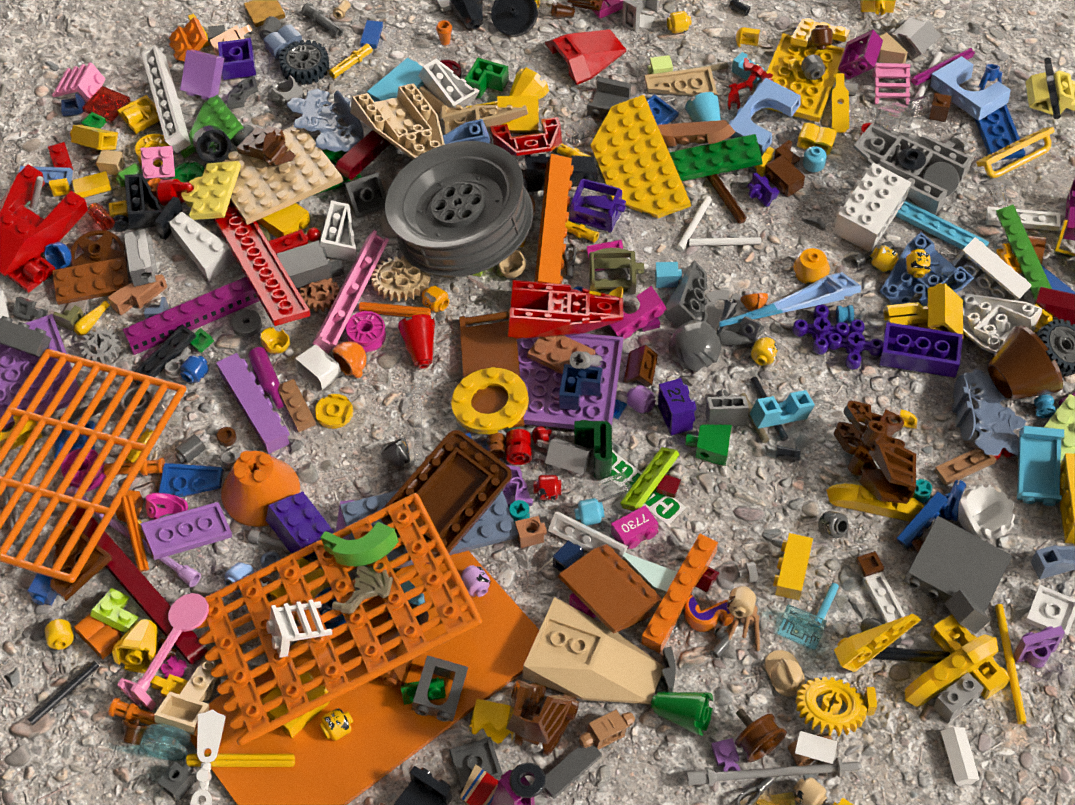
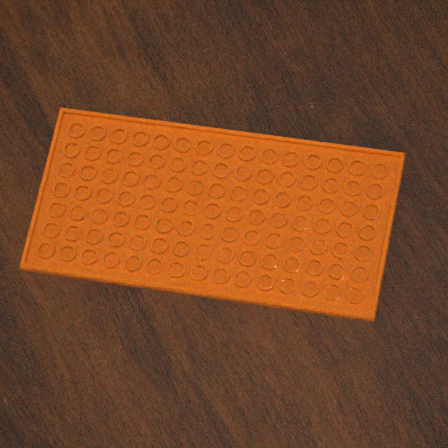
M469 551L450 555L460 577L464 569L474 565L475 567H482L491 581L488 592L481 597L471 596L482 618V624L414 658L405 683L420 681L427 655L468 667L453 722H443L435 716L417 714L414 710H411L413 703L404 705L401 686H388L384 684L379 676L331 700L293 738L278 727L240 746L237 744V738L248 728L233 729L230 726V722L241 710L227 712L223 708V705L235 695L232 692L222 694L209 703V711L214 710L226 716L218 754H294L295 765L293 767H211V770L237 805H347L473 711L477 699H489L521 675L524 663L539 629ZM444 563L438 565L442 574L448 571ZM426 564L423 569H428L430 564ZM410 565L401 568L395 573L396 577L414 569L415 566ZM419 575L409 580L415 587L423 584ZM452 578L446 581L450 590L456 587ZM424 592L425 602L431 600L428 592ZM460 594L454 597L458 606L464 603ZM377 596L363 603V607L367 612L385 602L382 597ZM435 607L427 611L429 614L428 621L439 616ZM389 610L370 619L373 628L387 622ZM468 611L462 613L466 622L472 620ZM442 623L424 632V635L428 642L447 631ZM348 630L331 640L336 648L353 639L351 631ZM383 633L377 636L379 642L381 641ZM307 639L297 641L289 647V651L308 642ZM356 646L338 657L341 663L344 664L361 654ZM309 650L293 658L295 667L314 659V655ZM365 663L345 673L350 682L367 673L368 670ZM318 666L307 671L314 679L322 675ZM271 669L253 679L258 687L274 679L275 676ZM433 674L432 679L437 677L439 679L443 678L446 698L430 700V702L434 705H442L448 700L453 680ZM275 688L261 694V699L263 700ZM336 708H340L343 712L348 711L353 719V723L350 724L351 732L337 741L331 738L327 739L319 725L322 723V716ZM184 732L197 750V736ZM206 749L204 754L212 753L211 749Z

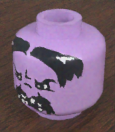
M472 565L463 570L461 579L470 596L481 597L488 592L491 581L483 568Z

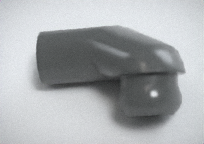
M722 626L715 627L713 631L716 645L710 652L716 658H719L730 644L728 633Z

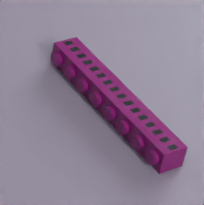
M244 277L123 329V332L133 354L136 355L164 343L182 324L192 331L257 303L259 299L247 278Z

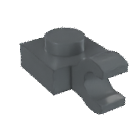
M20 296L16 297L13 315L32 320L33 316L36 318L47 316L48 310L36 308L35 301Z

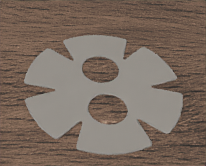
M715 290L706 294L711 301H707L705 305V311L708 313L706 323L710 324L713 328L716 325L718 328L719 316L723 313V310L717 309L714 305L719 299L728 301L735 299L736 303H738L735 307L736 313L731 318L750 312L749 310H740V308L745 306L741 302L740 297L742 296L737 293L730 299L729 290ZM735 323L724 326L722 330L737 332L740 327Z

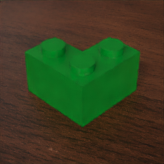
M477 58L464 80L473 89L479 90L476 98L481 99L487 88L503 92L509 82V69L506 65Z

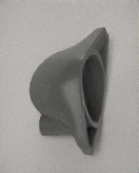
M405 437L389 442L381 447L380 454L391 464L401 468L404 466V463L410 462V451Z

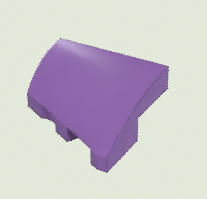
M507 465L512 472V479L503 490L508 507L517 500H523L529 506H532L533 499L529 496L528 487L522 478L520 467Z

